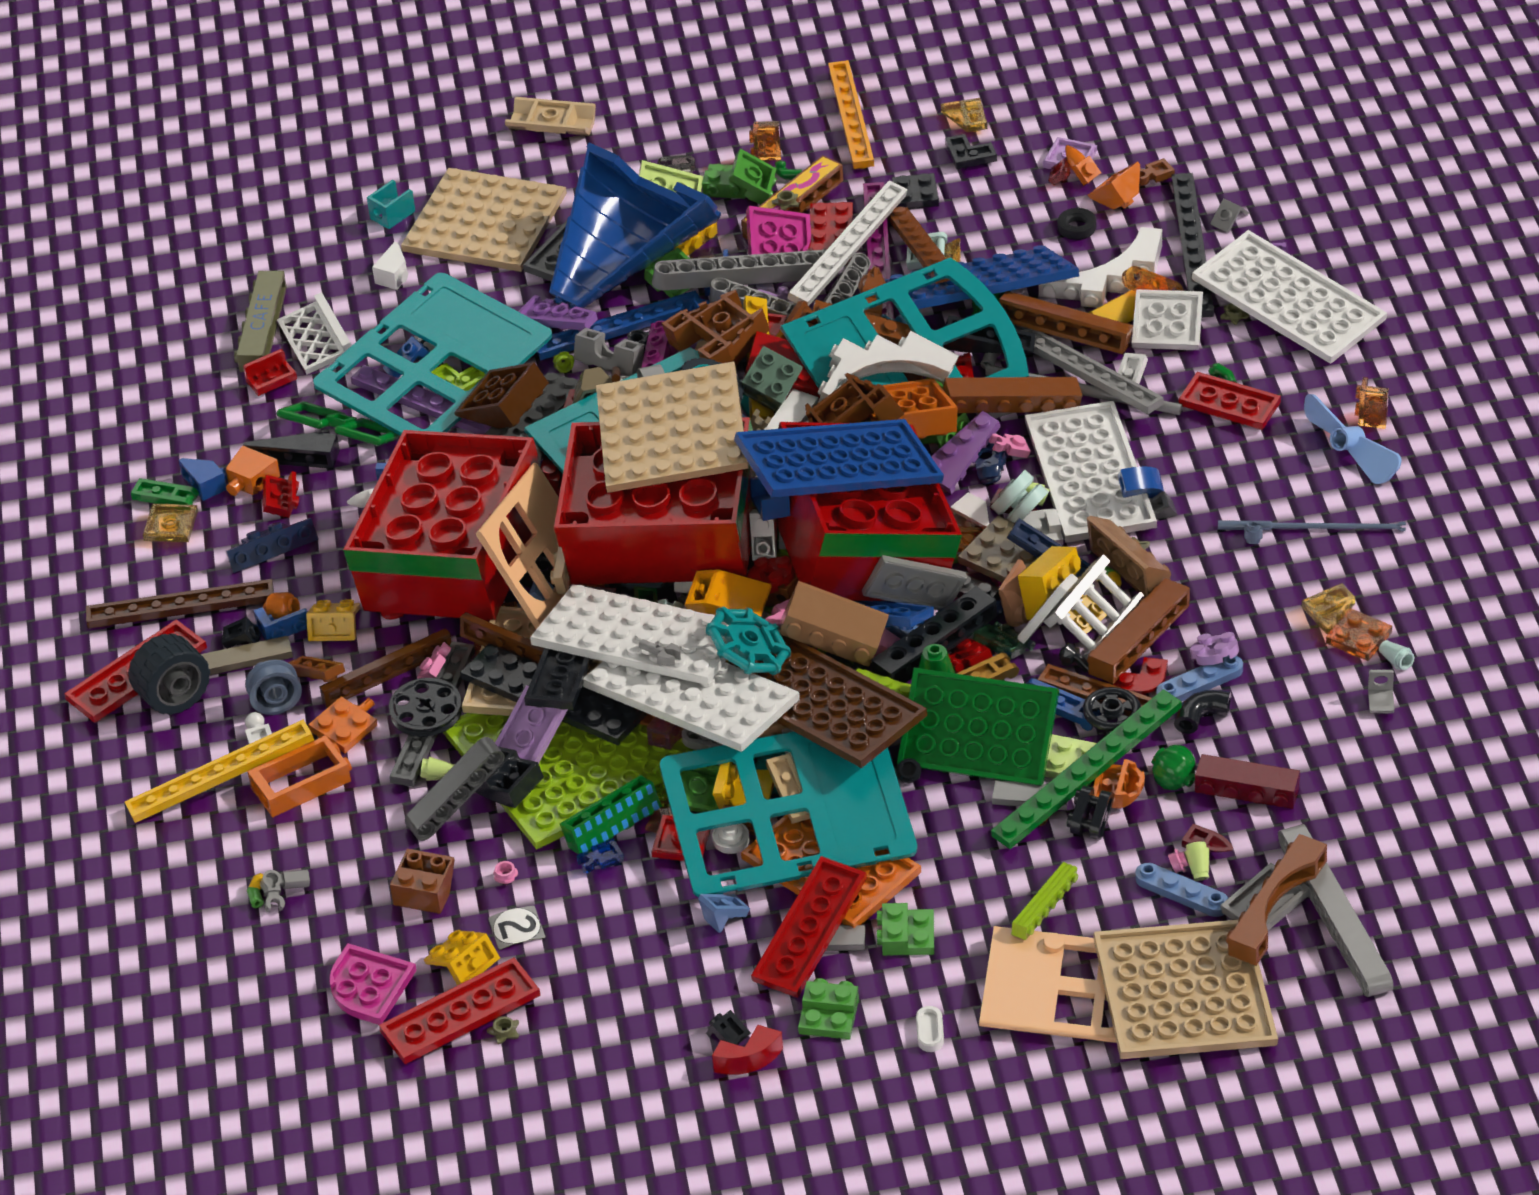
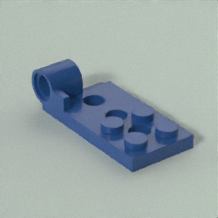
M854 601L889 614L885 628L898 626L900 630H911L913 626L923 624L925 620L934 616L933 606L891 601Z

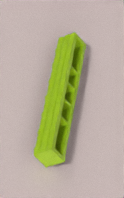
M1063 862L1012 922L1011 935L1026 940L1034 933L1035 928L1041 925L1042 920L1048 916L1050 910L1055 908L1059 900H1062L1065 892H1068L1071 885L1076 883L1078 879L1076 866Z

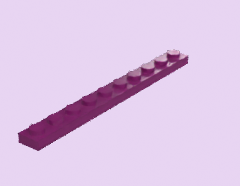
M884 182L863 183L864 208L884 187ZM887 218L867 240V254L871 263L869 270L872 267H879L884 279H890L891 276ZM888 301L883 303L882 314L887 315L891 319H894L893 302Z

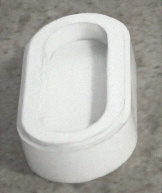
M934 1006L922 1007L916 1013L918 1046L923 1051L935 1052L944 1045L942 1013Z

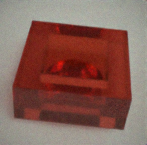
M1067 157L1051 168L1048 179L1051 184L1056 185L1060 181H1065L1070 176L1071 167Z

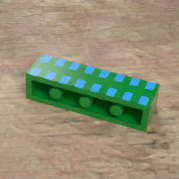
M640 775L561 822L560 827L568 848L581 856L590 853L601 843L610 841L619 832L631 828L639 820L653 815L654 811L661 808L662 805L654 783Z

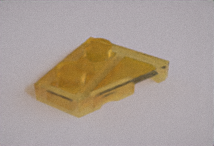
M980 98L940 104L941 112L966 132L988 129Z
M1341 583L1302 600V608L1328 635L1355 605L1356 597Z

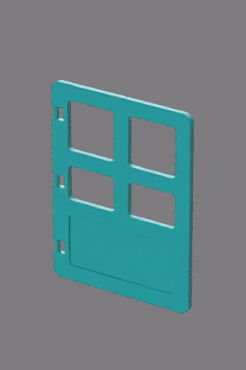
M437 273L425 282L424 286L417 292L415 291L383 318L375 328L369 330L341 354L332 365L320 372L313 379L314 388L400 436L403 430L448 432L462 419L457 417L454 412L477 384L469 391H464L431 373L449 356H454L486 374L492 369L524 364L551 340L552 331L543 324L446 273ZM426 290L431 291L427 296L422 295ZM383 327L387 329L382 334L378 333ZM404 329L436 347L419 362L413 363L380 344L396 330ZM365 357H370L403 375L374 401H370L337 383L338 380ZM338 366L342 367L337 373L333 371ZM416 385H422L455 403L426 429H421L388 411Z
M789 732L755 739L742 752L722 745L666 756L660 761V771L691 888L696 897H699L700 894H723L736 890L742 891L798 880L809 876L813 870L799 871L798 866L812 864V868H814L820 856L853 868L874 865L878 862L909 858L917 853V841L888 747L864 767L860 768L798 733ZM788 751L792 754L802 792L800 794L767 800L763 796L753 759L759 756ZM728 762L735 763L746 803L703 813H691L680 773L686 770ZM797 812H808L820 853L788 861L782 860L770 819ZM746 822L751 823L763 864L757 867L708 875L696 834L700 831ZM888 849L889 854L875 856L874 851ZM735 879L736 884L722 887L721 881Z

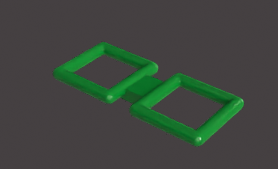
M305 401L278 409L276 412L279 418L317 429L327 426L335 427V433L376 446L400 438V435L375 421L365 418L357 419L356 417L346 415L344 412ZM304 410L325 416L326 418L319 420L298 414L297 412ZM364 427L384 433V435L374 436L354 429Z

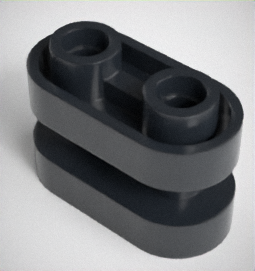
M1082 786L1081 790H1077L1074 797V804H1076L1074 812H1070L1067 819V827L1070 828V833L1082 835L1084 829H1088L1090 838L1101 840L1112 809L1113 792L1102 790L1099 797L1094 796V788ZM1095 806L1092 820H1090L1088 817L1091 807Z

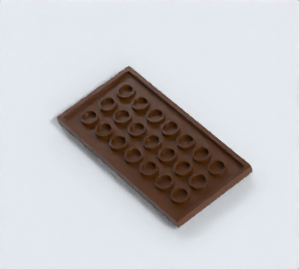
M783 635L781 636L786 646L790 647L791 655L781 666V672L776 675L753 673L799 692L800 700L776 721L777 723L860 768L864 767L927 716V708L816 649ZM770 652L776 658L777 655L773 652ZM755 660V663H764L763 661Z

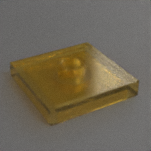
M152 504L143 532L144 541L189 542L198 513L197 505Z

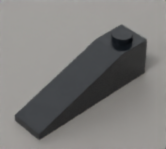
M949 315L945 326L965 318ZM992 327L984 328L943 345L945 349L964 353H1003L1000 341ZM1016 329L1024 353L1033 354L1036 333Z
M314 432L243 443L245 447L276 458L279 465L333 469L340 452L337 434Z

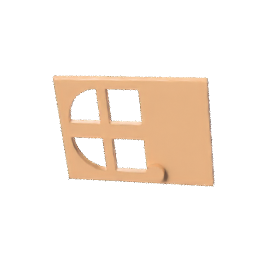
M532 463L477 531L476 536L533 626L537 629L565 594H557L556 587L552 590L535 563V560L543 551L553 567L552 570H554V553L558 551L554 524L559 497L538 464ZM514 506L532 533V536L525 545L506 517ZM499 528L517 554L509 565L501 549ZM527 571L544 596V601L532 597L520 584L519 581Z
M994 926L979 1026L1117 1043L1113 1027H1101L1104 1002L1107 1000L1100 966L1098 965L1097 980L1060 976L1064 949L1096 953L1093 938L1034 931L1032 935L1024 940L1011 935L1012 928ZM1058 995L1094 999L1091 1026L1054 1022Z

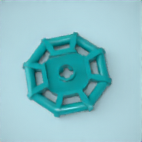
M720 607L716 610V615L712 621L706 625V634L711 637L718 651L717 655L743 669L745 674L770 673L771 675H776L781 672V666L791 655V649L786 646L779 632V626L771 624L758 616L751 608L727 609L726 607ZM721 636L725 637L727 644L724 643ZM770 652L775 653L777 655L776 658ZM755 660L763 661L764 663H755Z

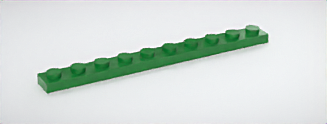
M1161 690L991 830L992 837L1008 849L1014 847L1071 800L1077 790H1081L1082 786L1089 785L1182 708V701L1166 690Z

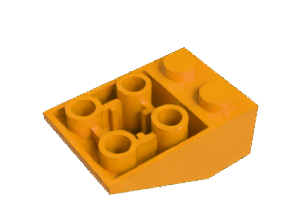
M719 569L697 571L685 601V607L696 612L716 615V610L720 607H726L727 609H746L748 607L761 617L771 590V584Z

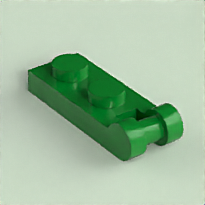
M142 478L138 479L131 491L132 500L179 507L184 512L190 511L193 506L192 501H195L199 495L198 490L191 486Z

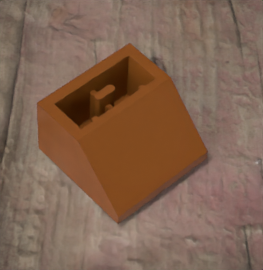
M407 849L390 883L393 905L441 914L450 894L455 862L454 857Z

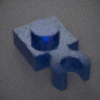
M614 838L592 846L591 853L583 852L578 854L576 858L578 865L582 864V872L589 873L598 865L603 870L623 862L624 854Z

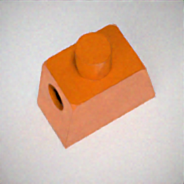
M242 446L226 467L228 479L226 490L233 496H236L240 491L251 495L257 494L263 489L265 475L280 477L277 459Z

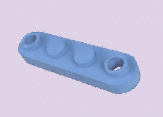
M1228 655L1223 657L1222 663L1202 665L1159 684L1156 689V695L1164 689L1179 700L1184 701L1194 693L1210 690L1239 677L1243 672V661L1238 656L1230 659Z
M1143 863L1136 868L1135 880L1140 887L1209 916L1220 917L1224 915L1221 904L1228 897L1223 892L1153 863Z

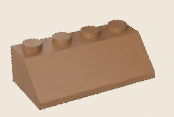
M1094 516L1087 517L1091 551L1098 557L1105 555L1110 560L1108 566L1117 571L1136 591L1142 592L1144 598L1165 578L1171 580L1169 568L1165 564L1162 565L1158 562L1151 552L1143 549L1140 543L1127 535L1121 526L1118 527L1108 519Z
M798 581L781 618L779 632L788 638L869 667L878 649L889 614Z

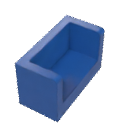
M758 477L750 478L751 500L763 521L790 516L789 496L771 498Z

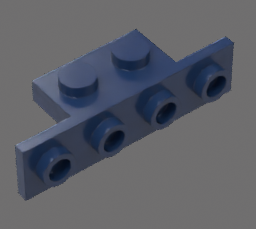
M312 518L290 526L284 523L281 524V522H275L268 525V529L264 531L255 530L247 533V537L241 539L242 545L226 550L233 573L319 540Z

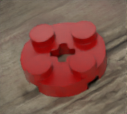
M787 556L769 559L760 557L754 561V566L747 573V578L771 584L770 593L779 591L778 586L785 584V587L789 585L795 576L793 566Z

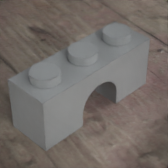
M585 328L575 335L574 360L581 361L585 365L599 366L606 371H611L614 366H618L623 376H631L637 373V369L642 366L644 357V344L624 339L614 346V352H612L605 344V333Z

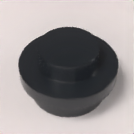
M904 759L897 766V776L904 783L916 782L921 776V766L914 759Z

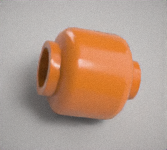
M290 592L272 593L267 597L263 609L267 615L271 614L275 620L299 611L300 603Z

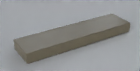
M288 636L201 654L209 664L210 675L255 666L259 662L268 660H283L293 657Z

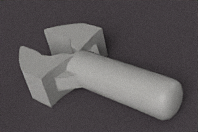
M644 639L639 642V648L657 655L658 664L675 665V658L681 660L680 648L676 644L671 643L667 647H662Z

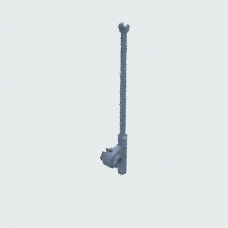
M1218 520V530H1244V538L1249 544L1260 543V540L1263 538V530H1271L1272 528L1398 529L1402 532L1406 531L1405 527H1400L1402 525L1406 526V522L1403 521L1397 524L1272 523V521Z

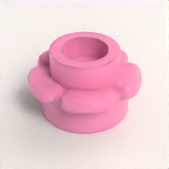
M1174 849L1175 852L1168 854L1175 873L1186 872V866H1189L1184 851L1179 853L1177 849Z
M509 861L499 862L493 872L494 880L498 883L509 884L518 876V870Z

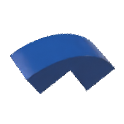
M1142 466L1120 469L1117 476L1123 498L1147 493L1150 499L1164 491L1160 472L1154 467Z

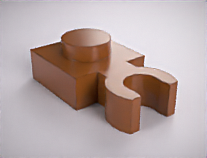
M1164 158L1146 164L1145 169H1140V185H1146L1150 180H1154L1157 183L1171 178L1172 174H1175V169Z

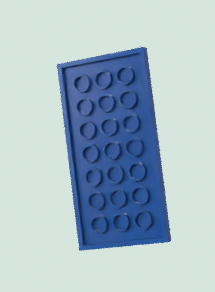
M1044 245L1035 246L1033 250L1028 251L1023 249L1015 250L1013 254L1008 255L995 254L993 258L989 259L975 258L969 263L958 262L978 278L992 294L1079 277L1078 267ZM929 274L924 275L927 280L931 278ZM892 275L890 276V279H885V282L888 283L890 281L903 277V275ZM952 281L938 284L932 283L908 293L918 309L971 299Z
M905 419L736 432L734 441L771 498L942 483L944 474Z

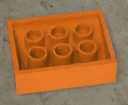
M934 378L883 385L905 413L899 419H905L908 424H913L919 439L931 435L943 436L951 432H957L958 407ZM873 412L863 422L880 420Z

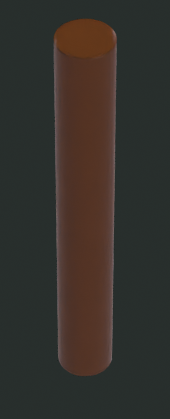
M614 366L611 370L612 382L620 381V368L618 366Z

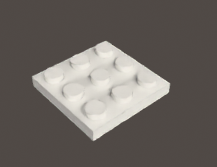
M1136 289L1132 348L1199 350L1203 292Z

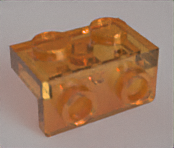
M779 121L754 122L753 130H749V141L754 143V147H751V155L760 160H781Z
M1363 377L1362 384L1357 385L1356 399H1359V402H1356L1355 416H1359L1358 425L1386 429L1389 388L1368 386L1367 377Z

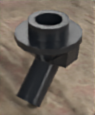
M1067 643L1061 648L1059 659L1063 666L1068 667L1073 662H1076L1085 673L1089 670V663L1080 654V648L1074 647L1072 643Z

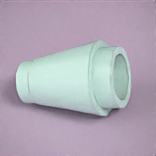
M1388 640L1383 641L1379 646V652L1398 670H1407L1414 662V654L1410 648Z

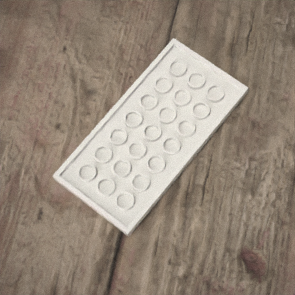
M1249 230L1192 272V280L1330 364L1387 318V312Z
M1114 401L1025 415V424L1047 489H1050L1049 495L1054 509L1057 510L1065 543L1089 539L1087 517L1089 516L1111 520L1118 527L1121 526L1126 533L1157 528V520L1147 493L1123 498L1117 476L1120 469L1137 467Z
M575 584L569 588L531 636V645L704 685H709L727 660L717 655L718 651L711 637L706 634V625L712 621L715 615ZM721 636L724 643L727 644L725 637ZM644 639L662 647H667L671 643L676 644L680 648L681 660L675 658V665L658 664L657 655L639 648V642Z
M604 661L583 679V687L740 752L747 748L800 700L798 691L753 673L750 675L745 674L743 669L726 662L709 685Z

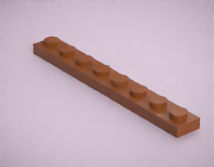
M896 207L887 217L888 221L924 268L947 259L907 207ZM934 272L928 273L931 278L935 277ZM945 278V279H942V280L937 281V282H935V283L938 284V283L947 282V281H950V280L947 279V278Z

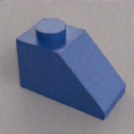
M188 458L179 459L182 477L191 487L198 490L199 497L203 501L226 490L225 480H227V474L214 461Z

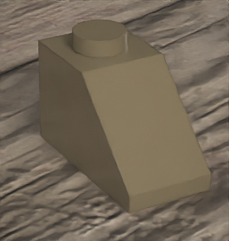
M601 367L586 369L581 373L575 387L573 404L596 393V385L612 383L611 378Z

